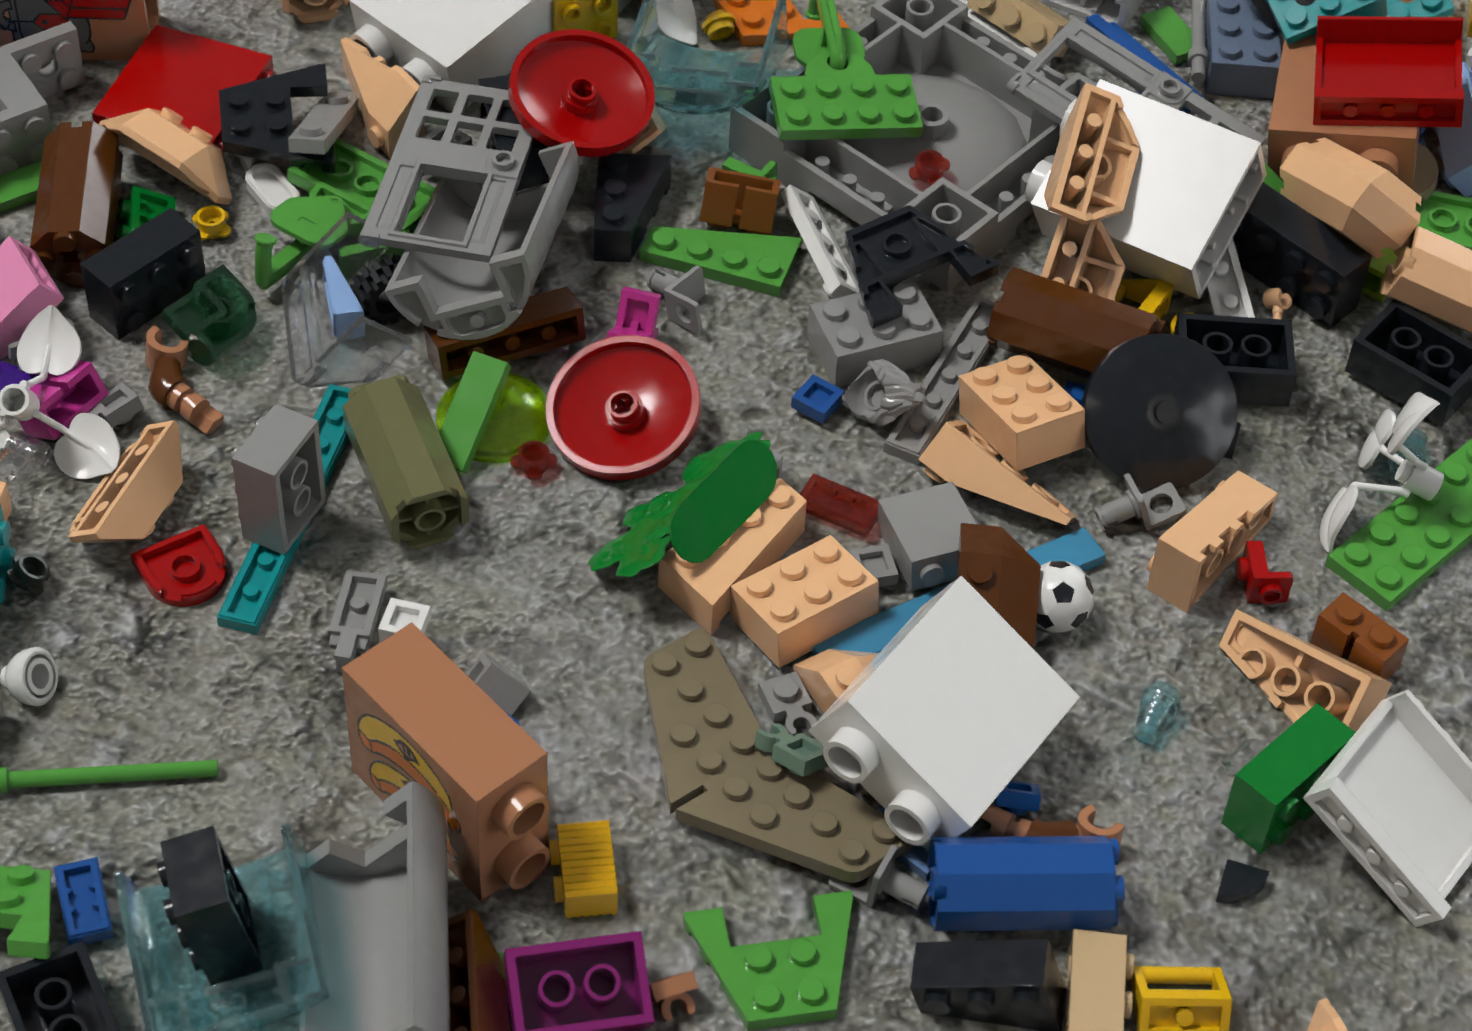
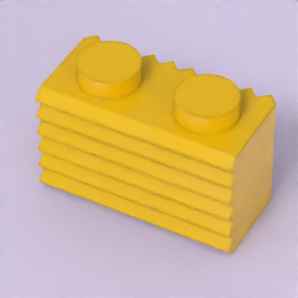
M609 820L557 824V839L549 840L551 866L559 865L560 876H553L555 903L563 902L565 917L568 919L573 916L579 918L581 916L589 917L590 915L596 917L599 914L605 916L608 913L616 914L618 912V887Z

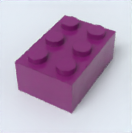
M641 931L509 948L504 951L503 964L512 1031H636L650 1029L654 1023Z

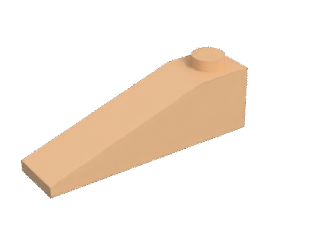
M345 37L340 39L342 66L354 98H358V108L366 126L368 138L375 148H380L390 159L420 85L403 68L397 65L391 68L388 67L385 58L380 55L372 58L367 48ZM425 123L422 125L418 138L425 136Z
M963 420L946 422L918 459L926 465L924 472L940 484L944 481L953 482L957 487L1064 525L1073 523L1077 518L1074 513L1046 489L1036 483H1033L1032 486L1028 485L1025 482L1028 477L1024 470L1016 471L1005 459L1000 461L997 458L999 453Z
M1238 609L1235 610L1219 644V647L1249 679L1254 680L1269 696L1270 702L1276 708L1281 709L1293 723L1318 703L1356 732L1381 700L1385 699L1392 685L1391 682L1358 665Z

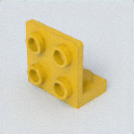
M552 0V32L565 29H579L616 38L618 35V0Z

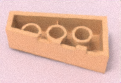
M1239 470L1226 481L1222 480L1211 494L1158 538L1155 554L1147 566V571L1150 572L1147 590L1188 613L1244 550L1246 541H1252L1271 520L1278 493Z
M778 478L770 496L705 561L690 563L681 559L673 547L666 551L664 557L659 561L658 587L712 636L719 628L723 617L728 612L732 613L731 586L767 568L772 563H776L804 532L807 500L782 478Z

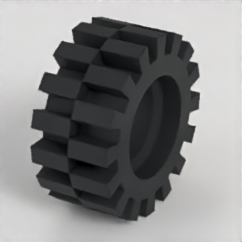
M388 254L382 255L380 262L374 258L370 260L372 265L369 268L363 265L359 269L362 274H355L352 278L355 284H350V288L364 310L365 320H368L370 324L375 325L378 322L380 326H386L388 320L394 324L398 322L397 317L402 315L388 299L386 293H382L385 291L401 259L399 255L393 254L391 259Z

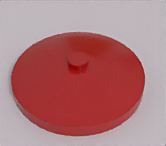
M558 30L532 40L516 57L508 83V97L513 113L530 135L548 147L573 141L578 156L583 157L605 156L619 152L632 145L646 130L655 104L653 81L647 68L636 54L611 37L587 30Z
M614 336L584 347L560 368L548 391L546 421L558 451L578 470L593 477L606 480L637 479L666 467L687 448L700 422L702 410L701 393L692 368L684 357L669 345L645 336Z

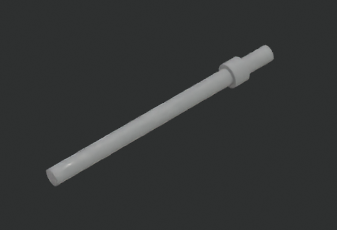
M1191 0V49L1188 51V65L1191 68L1192 82L1201 84L1205 81V68L1209 64V52L1205 48V0Z

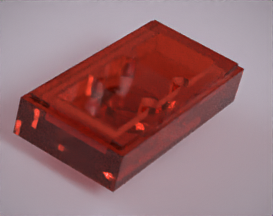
M812 474L800 492V495L807 500V514L866 538L878 520L877 499L817 474Z

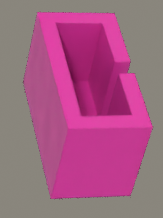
M78 361V364L70 372L61 376L48 373L47 379L41 382L42 385L37 384L30 388L39 398V411L67 428L70 427L76 415L87 413L109 394L92 362ZM35 417L27 421L18 420L27 436L56 440L62 434Z

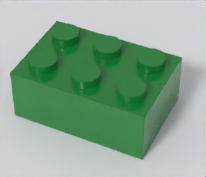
M1316 703L1235 774L1221 823L1260 855L1273 843L1276 846L1282 844L1290 835L1293 825L1301 819L1305 822L1315 813L1303 797L1356 732Z

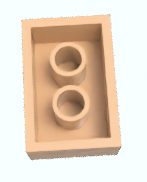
M1026 353L1011 356L1007 360L979 367L974 371L959 375L960 414L1016 471L1085 448V409Z
M829 535L731 586L732 621L780 668L811 652L817 644L871 616L879 614V581L834 537Z

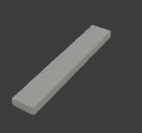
M980 296L975 298L922 382L925 387L923 394L926 396V401L920 405H915L910 411H906L901 415L884 442L883 452L915 465L920 464L921 461L918 459L941 430L959 401V375L979 368L993 346L988 343L989 339H987L986 335L995 302Z

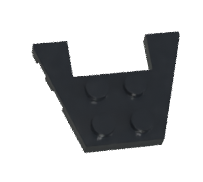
M317 64L219 90L223 152L269 161L270 156L290 160L291 166L304 168L305 163L321 166V172L335 173L334 144L324 155L289 152L288 138L294 132L291 97L328 96L326 65Z
M910 205L845 232V244L872 329L902 316L903 306L888 287L945 262H950L969 286L999 274L1000 264L991 256L987 259L974 252L975 246L965 240L958 242L946 234L945 227Z

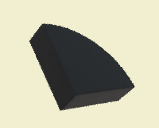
M1227 859L1215 902L1234 904L1238 903L1240 899L1254 894L1257 895L1264 888L1270 871Z

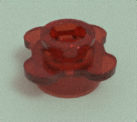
M924 150L916 155L915 166L909 169V177L912 180L920 179L931 186L943 176L945 171L950 169V161L944 158L938 151Z
M528 441L519 447L518 455L511 457L510 465L514 469L523 471L529 480L535 481L541 479L542 474L548 468L556 467L557 457L554 454H549V448L544 443Z

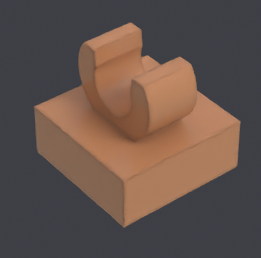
M693 970L649 983L651 1002L660 1001L658 1004V1014L664 1022L673 1020L670 1004L674 1000H679L683 1004L686 1015L695 1013L694 1000L689 994L685 993L698 988Z

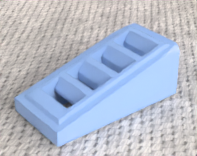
M324 256V259H322L323 283L333 334L336 338L361 336L365 333L364 310L333 257Z

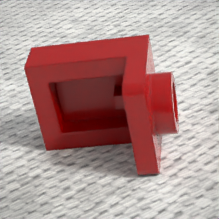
M1246 541L1243 556L1237 557L1236 578L1238 581H1243L1247 604L1264 603L1271 605L1287 602L1293 584L1292 572H1269L1263 542Z

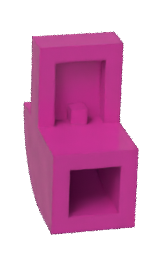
M625 286L621 291L616 324L607 332V338L620 335H638L656 339L658 334L656 324L662 295Z

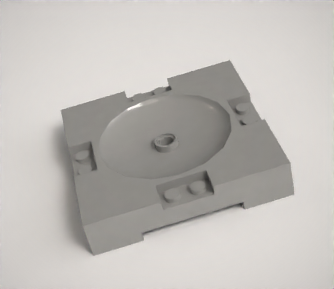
M879 0L871 6L870 17L852 30L861 36L865 50L864 59L871 64L876 75L911 74L923 124L921 137L779 141L768 87L770 79H768L731 106L728 149L760 170L770 160L778 163L777 178L781 180L782 185L788 187L791 184L813 197H819L860 225L910 205L945 227L946 234L958 242L965 240L975 246L974 252L987 259L1016 237L1017 226L1034 213L1031 202L1025 199L1026 185L1033 169L1041 160L1053 163L1060 139V125L1005 90L1008 81L1017 72L1020 73L1035 57L969 18L968 5L960 0ZM802 65L788 76H804L806 67ZM1048 65L1039 72L1077 98L1086 82L1094 86L1097 85V83L1079 72L1068 78ZM778 72L773 77H783L784 75ZM945 262L919 274L945 292L963 279L950 262Z

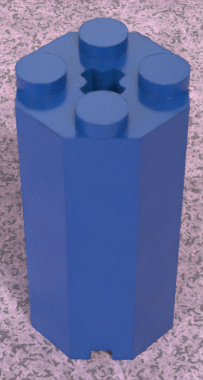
M1106 836L931 837L927 869H931L930 881H927V884L930 885L927 893L930 924L933 926L934 931L1111 930V926L1118 925V903H1123L1125 896L1123 876H1116L1115 865L1119 863L1118 839H1108Z

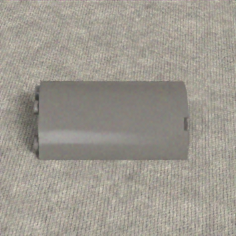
M573 141L539 151V157L550 178V182L515 192L496 249L489 263L405 249L384 291L394 307L416 326L422 323L427 327L437 330L438 336L450 339L473 340L485 338L501 332L510 326L519 317L527 303L577 184L579 160ZM441 177L413 234L463 242L483 188L481 183Z
M409 782L384 800V816L402 822L405 825L366 852L329 838L303 856L299 1031H450L447 818H445L444 805L433 792L417 782Z

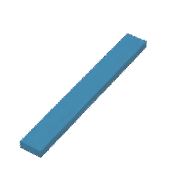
M1085 527L1027 551L1040 565L1049 561H1067L1079 566L1084 572L1104 564L1106 558L1105 552ZM948 585L871 616L817 644L810 653L814 656L827 649L880 653L911 617Z

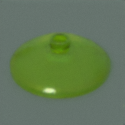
M508 374L474 455V461L485 463L513 461L530 454L545 441L549 435L546 421L547 395L538 385L520 375ZM461 380L449 387L439 400L436 409L438 432L441 429Z

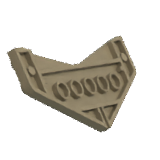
M701 627L659 649L645 659L643 679L669 812L671 814L676 811L675 820L850 883L862 881L875 873L891 845L898 847L895 860L914 848V845L901 840L892 832L886 823L884 813L814 772L804 777L792 774L786 767L771 759L772 753L755 747L756 730L761 729L715 641Z

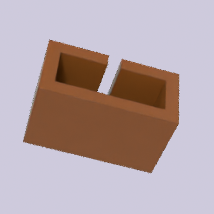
M709 167L699 221L706 222L714 228L732 227V224L739 225V229H743L744 232L749 234H771L781 180Z
M1343 592L1318 615L1310 643L1344 659L1349 642H1351L1353 647L1348 661L1388 680L1399 669L1409 638Z

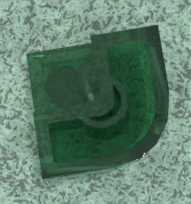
M223 264L196 281L190 293L163 310L161 318L181 340L189 341L188 356L192 360L203 366H211L239 347L253 332L257 320L256 302L245 286Z

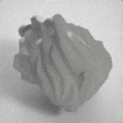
M884 359L870 360L867 363V368L850 384L846 393L842 395V400L845 402L846 407L851 410L852 415L857 419L874 423L878 426H884L895 421L899 415L910 411L915 405H920L926 401V396L923 394L925 390L924 384L913 383L910 377L899 367Z

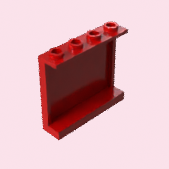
M1317 16L1313 125L1462 128L1464 89H1462L1463 17Z
M156 24L92 112L93 121L99 124L102 120L146 108L162 111L163 107H166L183 117L181 124L189 129L196 126L212 136L210 142L221 149L223 156L219 90L277 75L273 71L272 55Z

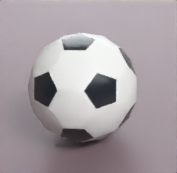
M1049 561L1041 565L1037 627L1051 633H1062L1076 629L1087 620L1094 607L1095 592L1090 578L1079 566L1067 561Z

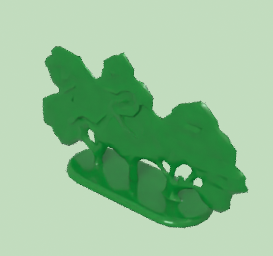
M762 432L748 433L747 436L740 440H730L711 451L691 458L682 473V479L685 480L684 486L674 492L666 491L654 497L649 503L640 504L627 510L622 526L631 527V530L608 542L590 558L588 565H591V571L610 567L620 561L616 576H635L640 571L657 564L664 557L665 548L670 543H672L675 552L681 559L690 563H700L711 557L772 493L777 479V464L772 451L769 449L771 446L770 440H760Z

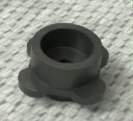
M35 554L16 555L12 560L13 568L6 572L7 580L15 584L19 589L28 591L31 595H41L44 591V581H48L50 578L48 564L44 559Z

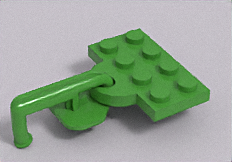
M810 0L805 15L812 20H821L822 28L801 29L794 34L792 41L796 61L806 67L804 76L770 77L768 87L779 141L921 137L923 124L911 74L876 75L871 64L864 59L865 50L861 36L852 29L841 28L835 0Z
M337 138L334 142L335 173L321 172V166L305 163L304 168L291 166L287 169V181L308 191L309 197L288 198L272 210L270 215L271 224L276 229L296 239L272 257V248L277 242L274 236L267 233H257L254 236L256 241V285L263 290L270 288L322 247L332 245L345 234L361 232L388 164ZM423 181L420 182L402 231L410 229L413 234L435 190L433 186Z

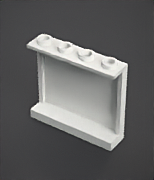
M1408 689L1381 700L1303 799L1415 927L1442 920L1452 907L1445 898L1472 863V762L1454 743L1451 736L1429 714L1422 702Z

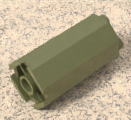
M396 375L391 378L353 387L348 393L349 400L343 406L345 429L392 541L401 544L400 539L407 542L408 547L415 550L447 542L455 535L452 528L458 522L463 527L469 521V499L419 387L411 384L404 375Z

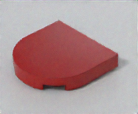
M205 524L130 554L132 565L148 591L154 598L167 605L188 607L204 603L214 597L226 581L227 569L224 554Z

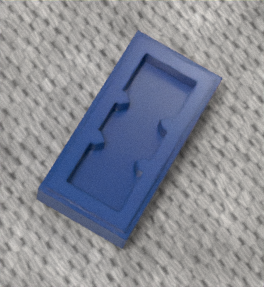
M98 857L54 866L68 945L70 946L81 941L86 945L114 938Z

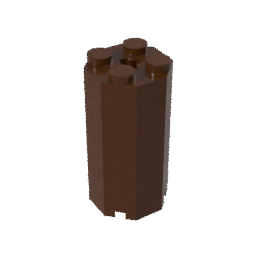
M83 121L82 127H71L72 122H61L45 137L30 248L36 252L49 275L74 288L84 286L80 263L114 243L123 153L122 149H119L118 135L94 121Z
M1013 267L1000 289L1004 291L1001 300H996L986 337L989 339L988 343L995 347L1019 355L1026 353L1033 360L1089 378L1099 361L1114 347L1141 335L1163 334L1166 321L1158 319V315Z

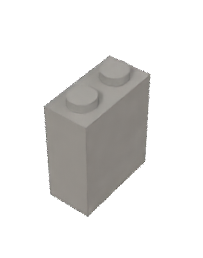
M948 482L879 499L878 530L885 543L889 545L891 554L910 590L915 591L956 580L961 523H977L954 483Z

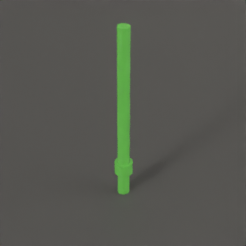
M218 760L9 771L8 767H0V793H9L10 788L218 777Z

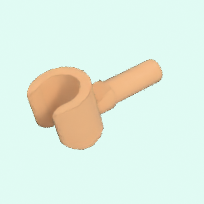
M1268 288L1263 293L1264 307L1272 310L1273 319H1282L1284 309H1288L1292 305L1291 296L1287 293H1282L1280 288Z

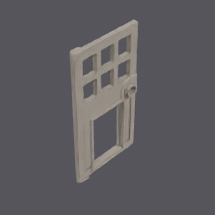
M1075 16L1005 86L1006 91L1061 125L1067 108L1077 97L1039 72L1067 45L1141 92V95L1177 110L1185 106L1210 123L1261 142V146L1266 140V137L1199 96L1187 85L1165 71L1158 70Z
M433 75L423 76L364 227L358 237L360 244L380 248V245L486 263L490 262L535 139L521 124L498 121L503 107H511L508 90L442 80V77ZM434 96L457 99L452 113L429 110ZM468 102L491 104L492 106L487 118L463 116ZM423 123L447 126L442 140L418 138ZM462 128L481 131L477 146L453 143L457 130ZM493 134L517 137L512 152L488 149ZM424 174L484 184L463 242L401 232Z

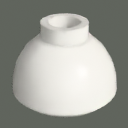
M32 647L17 653L9 661L8 665L1 671L0 681L3 688L8 690L19 702L32 706H41L50 701L56 691L58 670L53 657L47 650L41 647Z

